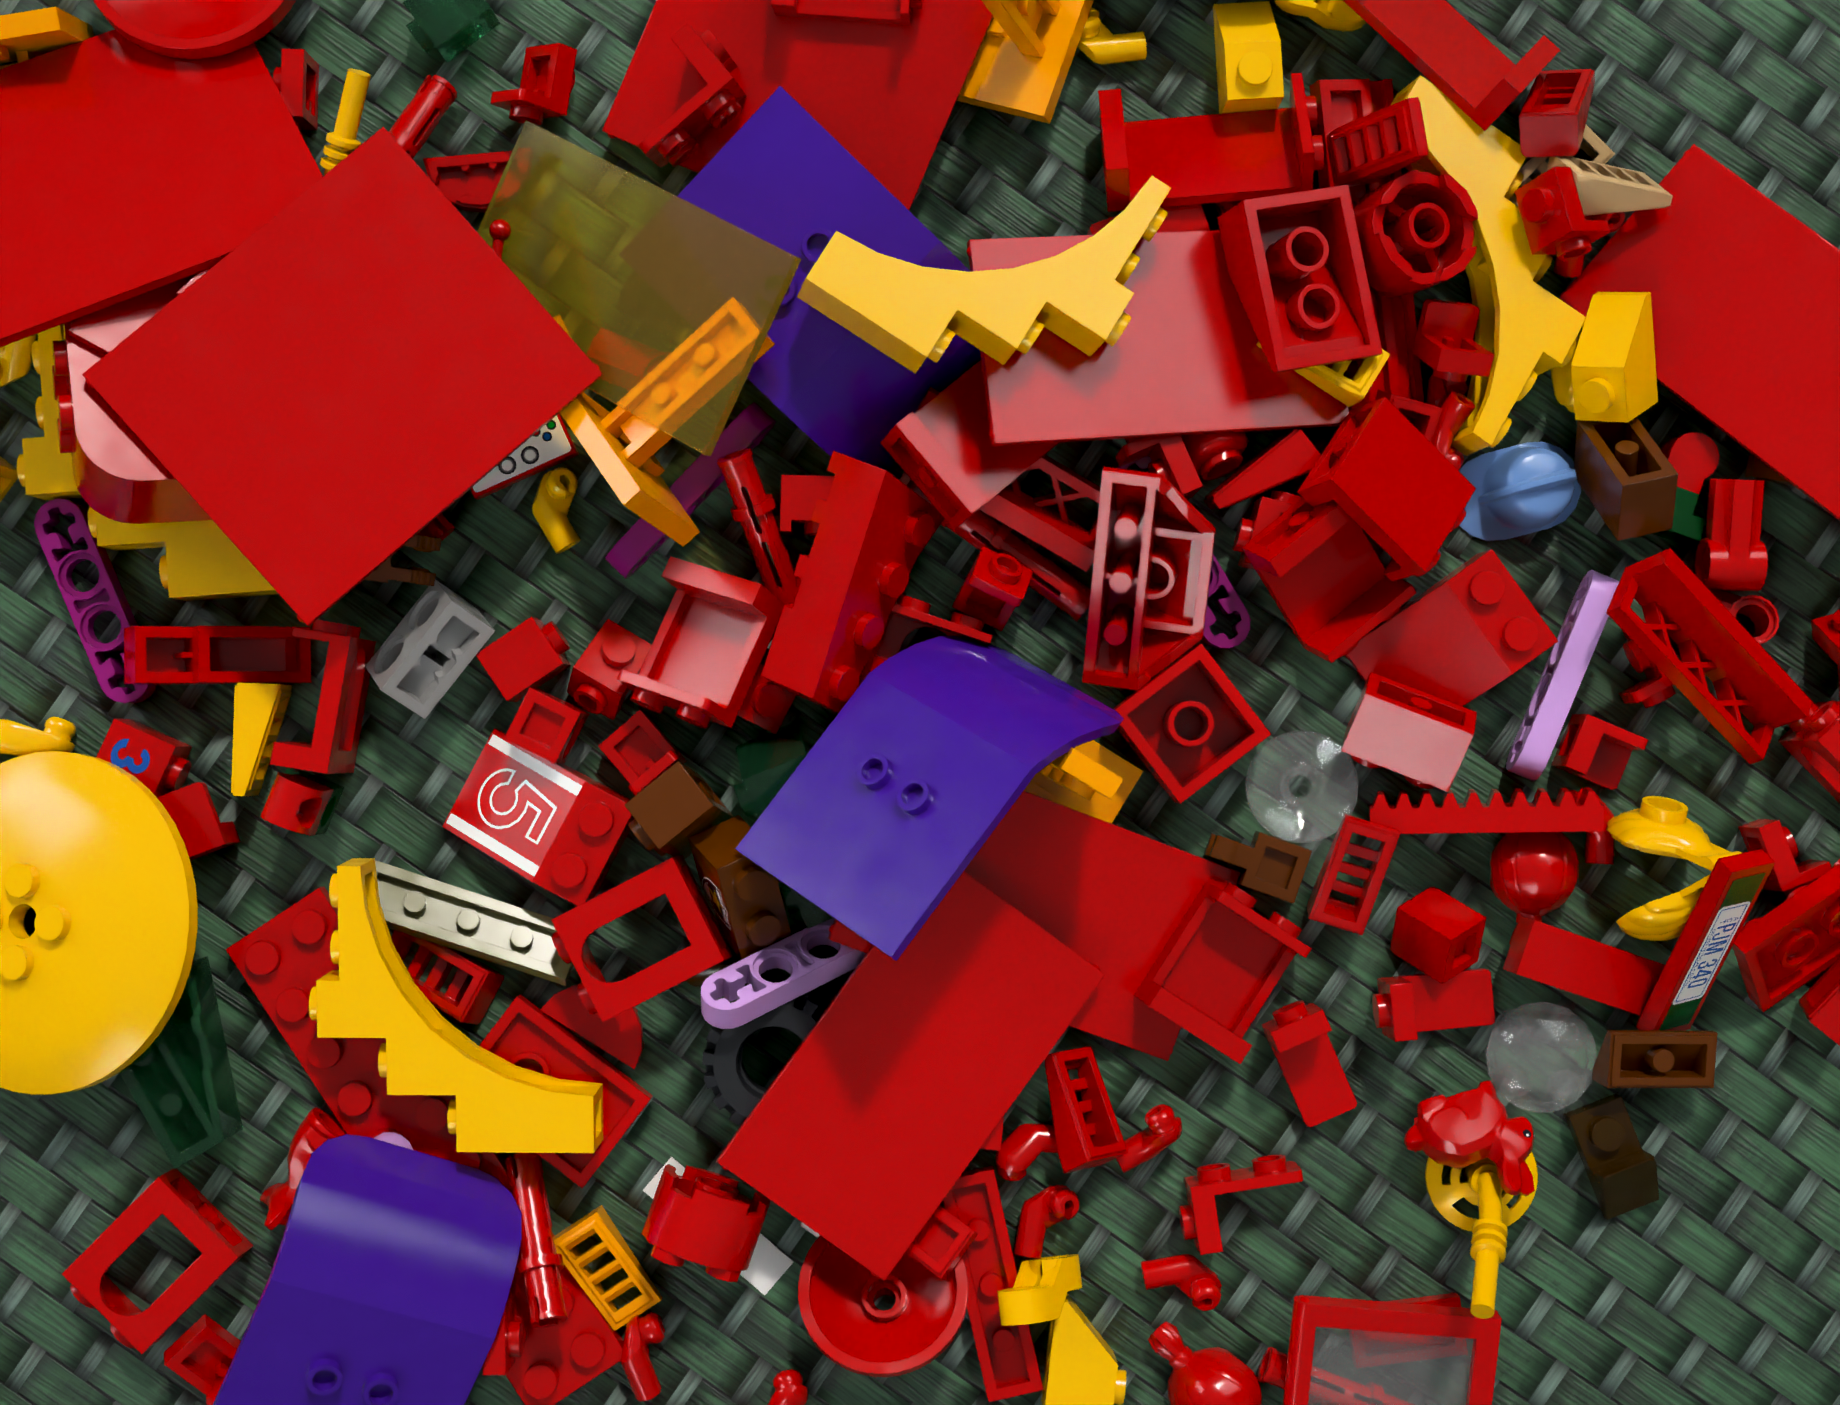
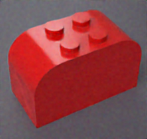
M72 321L64 323L63 340L52 341L54 365H52L54 399L58 400L59 418L57 419L60 453H71L74 480L83 499L101 515L122 523L144 524L212 520L94 388L86 384V379L82 374L105 355L70 337L68 330Z

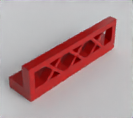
M930 387L914 414L940 392ZM1044 455L1026 471L1039 468L1051 475L1055 493L1032 498L1021 491L1017 478L1012 482V485H1008L980 510L1087 572L1094 562L1098 518L1088 531L1069 520L1065 502L1088 497L1099 504L1101 487ZM1060 481L1073 489L1062 491ZM1058 503L1060 514L1047 506Z
M1671 548L1625 567L1606 613L1749 764L1764 760L1774 729L1808 717L1813 701ZM1633 599L1642 606L1646 624L1630 608ZM1669 636L1678 645L1682 662L1673 653ZM1704 673L1713 682L1717 699L1709 692ZM1740 712L1754 725L1751 735L1744 729Z

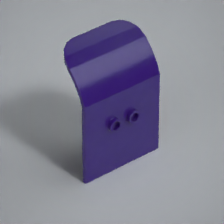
M779 86L625 251L622 257L698 331L737 298L749 309L775 343L743 374L828 455L831 456L832 452L836 451L889 471L899 464L880 442L895 424L911 411L915 412L930 387L942 392L981 360L980 350L955 334L939 361L935 363L926 358L915 374L799 299L797 295L805 278L836 231L878 253L922 267L971 271L795 99Z
M938 636L916 643L888 658L867 675L735 849L897 961L1033 777L1053 760L1070 751L1071 747L1075 748L1094 739L1113 734L1124 718L1107 705L1022 658L994 645L965 636Z
M345 1134L326 1140L311 1154L295 1193L289 1219L270 1277L213 1405H464L496 1338L515 1273L522 1240V1213L512 1193L496 1177L477 1168L374 1138Z

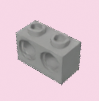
M435 579L434 586H428L365 667L381 691L423 719H426L495 630L476 607Z

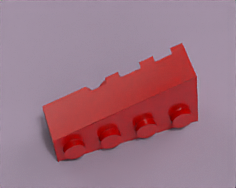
M833 451L827 471L835 473L827 500L817 499L811 521L819 523V527L810 554L799 555L793 574L796 576V586L798 589L795 602L783 606L761 676L793 694L839 713L858 688L859 677L873 648L882 639L884 625L898 597L905 591L908 585L909 574L923 545L932 536L934 522L939 511L887 470Z

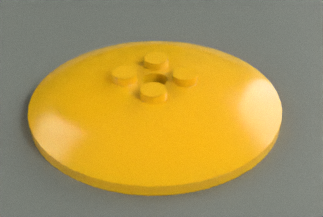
M60 751L36 752L0 763V1088L31 1095H51L79 1091L97 1085L131 1065L160 1035L173 1015L186 986L195 953L198 930L196 883L186 846L175 822L157 797L135 776L108 761L85 754ZM32 907L36 913L35 931L29 936L24 928V917L26 912Z

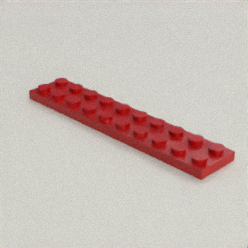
M325 886L319 887L225 949L346 1134L374 1138L383 1132H395L404 1136L410 1142L413 1150L477 1168L496 1177L511 1192L505 1160L500 1153L456 1152V1134H449L447 1126L448 1106L450 1100H456V1095H387V1078H381L378 1071L379 1049L382 1043H386V1038H317V1021H312L309 1015L310 991L313 986H316V980L332 970H339V964L332 963L330 954L331 937L333 931L338 930V908L331 906L329 892ZM519 1250V1255H518L517 1263H518L519 1261H521L520 1250ZM516 1264L509 1293H514L515 1321H522L524 1324V1350L521 1357H515V1362L507 1372L506 1377L525 1405H555L621 1361L624 1340L617 1330L614 1331L565 1265L563 1270L560 1271L568 1319L565 1322L558 1321L559 1324L555 1326L534 1328L530 1324L529 1301L524 1278L519 1277Z

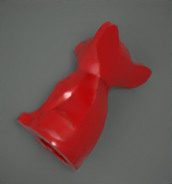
M315 1107L307 1114L291 1141L287 1158L288 1180L285 1183H277L270 1186L259 1198L264 1204L268 1205L269 1211L265 1220V1227L273 1230L277 1225H287L298 1184L311 1154L326 1140L346 1134L338 1121L319 1108Z

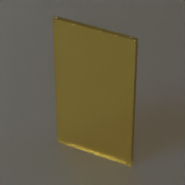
M526 120L477 232L492 248L493 238L489 234L491 223L494 220L503 219L510 224L511 234L504 241L502 261L593 363L598 364L603 376L588 389L703 455L711 457L797 271L801 258Z

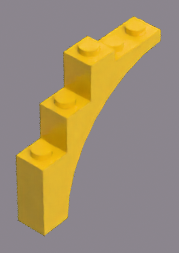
M1420 75L1397 93L1391 103L1393 105L1407 98L1418 97L1421 104L1429 153L1427 156L1405 167L1408 171L1419 170V172H1429L1437 176L1443 173L1452 176L1467 190L1478 212V219L1473 221L1474 239L1472 247L1477 246L1476 254L1465 270L1469 279L1472 304L1480 310L1475 330V342L1494 354V359L1489 377L1471 376L1467 398L1474 403L1475 409L1455 435L1451 444L1452 447L1468 456L1486 447L1493 448L1504 438L1512 423V420L1507 417L1515 402L1523 399L1531 390L1538 375L1557 366L1562 368L1571 361L1579 341L1577 335L1584 325L1586 317L1537 284L1550 267L1553 258L1550 255H1532L1519 207L1509 201L1524 178V174L1519 172L1526 157L1521 153L1520 144L1493 125H1490L1484 131L1441 90Z
M1151 176L1125 210L1094 236L1054 257L1009 269L966 272L922 267L878 253L836 231L805 278L797 297L915 374L926 358L937 363L955 334L1002 365L1008 361L1016 350L1026 355L1043 327L1091 357L1104 342L1113 346L1132 318L1123 312L1134 295L1132 291L1123 285L1140 260V257L1132 253L1141 237L1149 242L1162 225L1168 212L1160 206L1171 187Z
M63 324L37 333L38 341H34L32 344V362L35 371L40 374L42 396L36 399L35 413L39 427L44 430V437L22 438L23 454H19L17 458V475L20 484L25 487L26 495L43 500L83 498L74 480L71 453H60L57 428L59 412L58 400L54 399L52 365H54L52 341L63 340ZM92 507L88 509L89 529L91 535L97 538V546L115 551L166 547V555L160 558L159 574L162 586L169 591V598L191 601L278 594L213 520L129 524L109 519L95 511Z
M352 858L338 865L337 873L331 876L329 898L331 906L338 908V930L333 931L330 954L332 963L339 964V970H332L316 980V986H313L310 991L309 1015L312 1021H317V1038H386V1043H382L379 1049L378 1071L381 1078H387V1095H456V1100H450L447 1113L449 1134H456V1152L594 1153L603 1140V1083L558 1079L516 1066L480 1047L447 1021L414 983L393 944L380 904L375 858Z

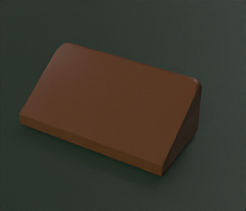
M1607 1030L1593 1067L1592 1080L1606 1088H1714L1718 1033L1715 1031Z

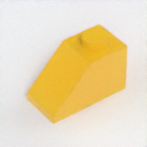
M1270 2L1214 4L1213 20L1219 114L1278 109L1284 98L1281 39Z
M1597 292L1593 294L1571 363L1575 420L1628 423L1658 403L1651 292Z
M1067 1293L1059 1319L1051 1320L1049 1325L1041 1397L1042 1405H1123L1126 1392V1370H1118L1114 1351Z

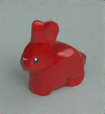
M1490 1080L1480 1082L1477 1089L1464 1091L1450 1097H1445L1442 1094L1418 1103V1117L1414 1118V1125L1408 1129L1404 1136V1144L1407 1150L1414 1152L1423 1151L1436 1163L1457 1169H1462L1480 1160L1489 1158L1496 1164L1500 1186L1506 1193L1528 1196L1535 1191L1533 1175L1525 1162L1533 1149L1535 1140L1533 1125L1527 1118L1522 1116L1516 1118L1508 1117L1505 1106L1497 1098L1496 1090Z

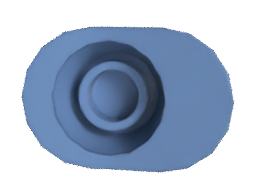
M1527 442L1488 452L1467 461L1460 468L1459 472L1476 490L1464 508L1466 516L1459 526L1470 536L1485 541H1496L1549 529L1564 522L1576 509L1581 494V486L1576 480L1577 475L1573 459L1560 447L1546 442Z

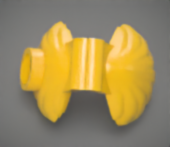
M1661 796L1643 797L1640 808L1620 813V815L1612 817L1607 823L1608 828L1606 830L1611 834L1612 838L1628 848L1649 854L1686 859L1710 871L1713 870L1719 858L1742 853L1739 851L1730 852L1711 843L1702 827L1687 818L1688 807L1684 803ZM1710 875L1679 892L1648 902L1627 912L1616 923L1622 932L1640 940L1667 941L1680 937Z

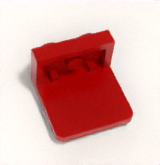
M689 23L675 33L671 39L707 82V85L638 145L642 152L660 168L669 162L673 167H676L688 159L699 147L695 140L712 125L716 130H719L730 123L741 112L742 107L739 105V102L746 97L744 91L730 74L738 66L732 60L729 53L709 29L699 36Z

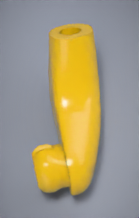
M59 717L48 718L45 722L44 731L11 720L0 719V754L22 756L49 751L71 753L75 745L70 741L75 736L76 727L72 722Z

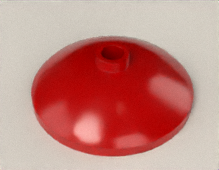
M820 1235L808 1251L800 1271L798 1301L802 1320L809 1336L818 1349L844 1369L872 1377H892L913 1372L940 1356L948 1348L961 1328L968 1305V1278L964 1261L961 1257L944 1281L905 1252L884 1281L880 1277L873 1276L869 1269ZM883 1295H889L896 1302L891 1309L880 1310L875 1306L876 1300Z

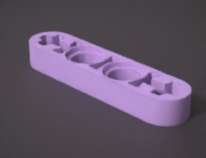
M1592 569L1582 579L1557 636L1558 642L1552 648L1510 749L1506 763L1508 771L1535 781L1545 769L1609 617L1606 612L1619 584L1618 580Z
M830 916L706 978L701 986V1013L705 1021L720 1029H733L742 1026L855 969L867 953L829 940V928L835 920ZM818 945H829L838 950V953L833 957L820 959L812 956L809 950ZM780 968L786 970L791 976L785 981L772 983L764 980L761 974L769 969Z

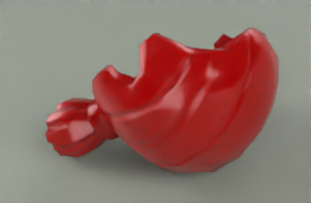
M1562 832L1507 833L1498 842L1490 855V887L1494 895L1504 905L1517 913V924L1520 916L1542 922V916L1559 908L1570 897L1579 877V860L1576 850ZM1515 927V929H1514V931H1513V933H1512V936H1511V939H1510V942H1509L1510 945H1511V942H1512V939H1513V936H1514L1516 927Z
M1167 1321L1150 1335L1148 1342L1152 1349L1158 1355L1168 1360L1169 1365L1173 1368L1167 1385L1170 1405H1262V1393L1256 1375L1250 1367L1227 1349L1214 1347L1192 1351L1188 1346L1184 1345L1177 1327Z

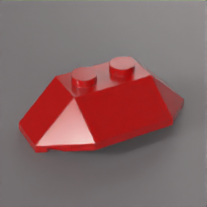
M1104 467L1102 470L1083 683L1138 691L1154 675L1173 663L1203 638L1216 528L1162 474Z

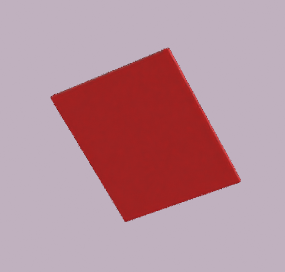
M656 0L602 131L612 139L618 138L638 147L645 137L707 85V82L671 39L675 33L689 23L699 36L709 29L729 53L732 60L738 66L730 74L744 91L746 97L739 102V105L742 107L741 112L723 128L716 130L712 125L695 140L699 144L698 149L679 166L698 174L777 88L781 86L910 211L993 15L981 0H923L922 9L912 8L910 25L776 16L771 6V0Z
M114 29L0 69V347L212 268L323 177L254 43L222 56L205 59H181L148 51L132 43Z
M383 126L82 375L86 379V384L94 388L296 612L297 619L310 626L600 379L603 373L600 371L598 364L593 363L401 147L395 140L394 134L387 131Z

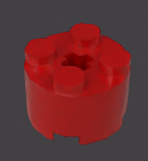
M1411 170L1363 195L1353 208L1368 283L1381 296L1395 298L1400 295L1415 294L1442 283L1464 271L1476 254L1477 246L1472 247L1474 239L1473 221L1478 219L1477 209L1467 190L1452 176L1445 173L1437 176L1429 172Z
M670 1164L666 1165L641 1233L647 1242L654 1245L651 1256L665 1264L682 1267L685 1260L707 1266L705 1272L714 1278L726 1282H737L741 1271L747 1270L771 1200L760 1192H755L753 1200L739 1194L737 1189L739 1181L727 1176L687 1165L683 1176H679L675 1173V1167Z

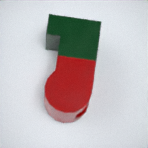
M1691 432L1669 440L1660 449L1677 471L1678 481L1672 529L1651 533L1683 545L1701 540L1707 520L1693 515L1704 479L1714 473L1719 464L1720 456L1717 445L1710 437L1703 433Z
M287 767L285 773L278 772L260 817L284 829L308 836L326 834L344 787L306 771Z

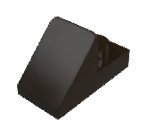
M1613 1094L1564 1113L1605 1219H1611L1659 1200L1656 1160L1653 1155L1641 1148L1621 1096Z

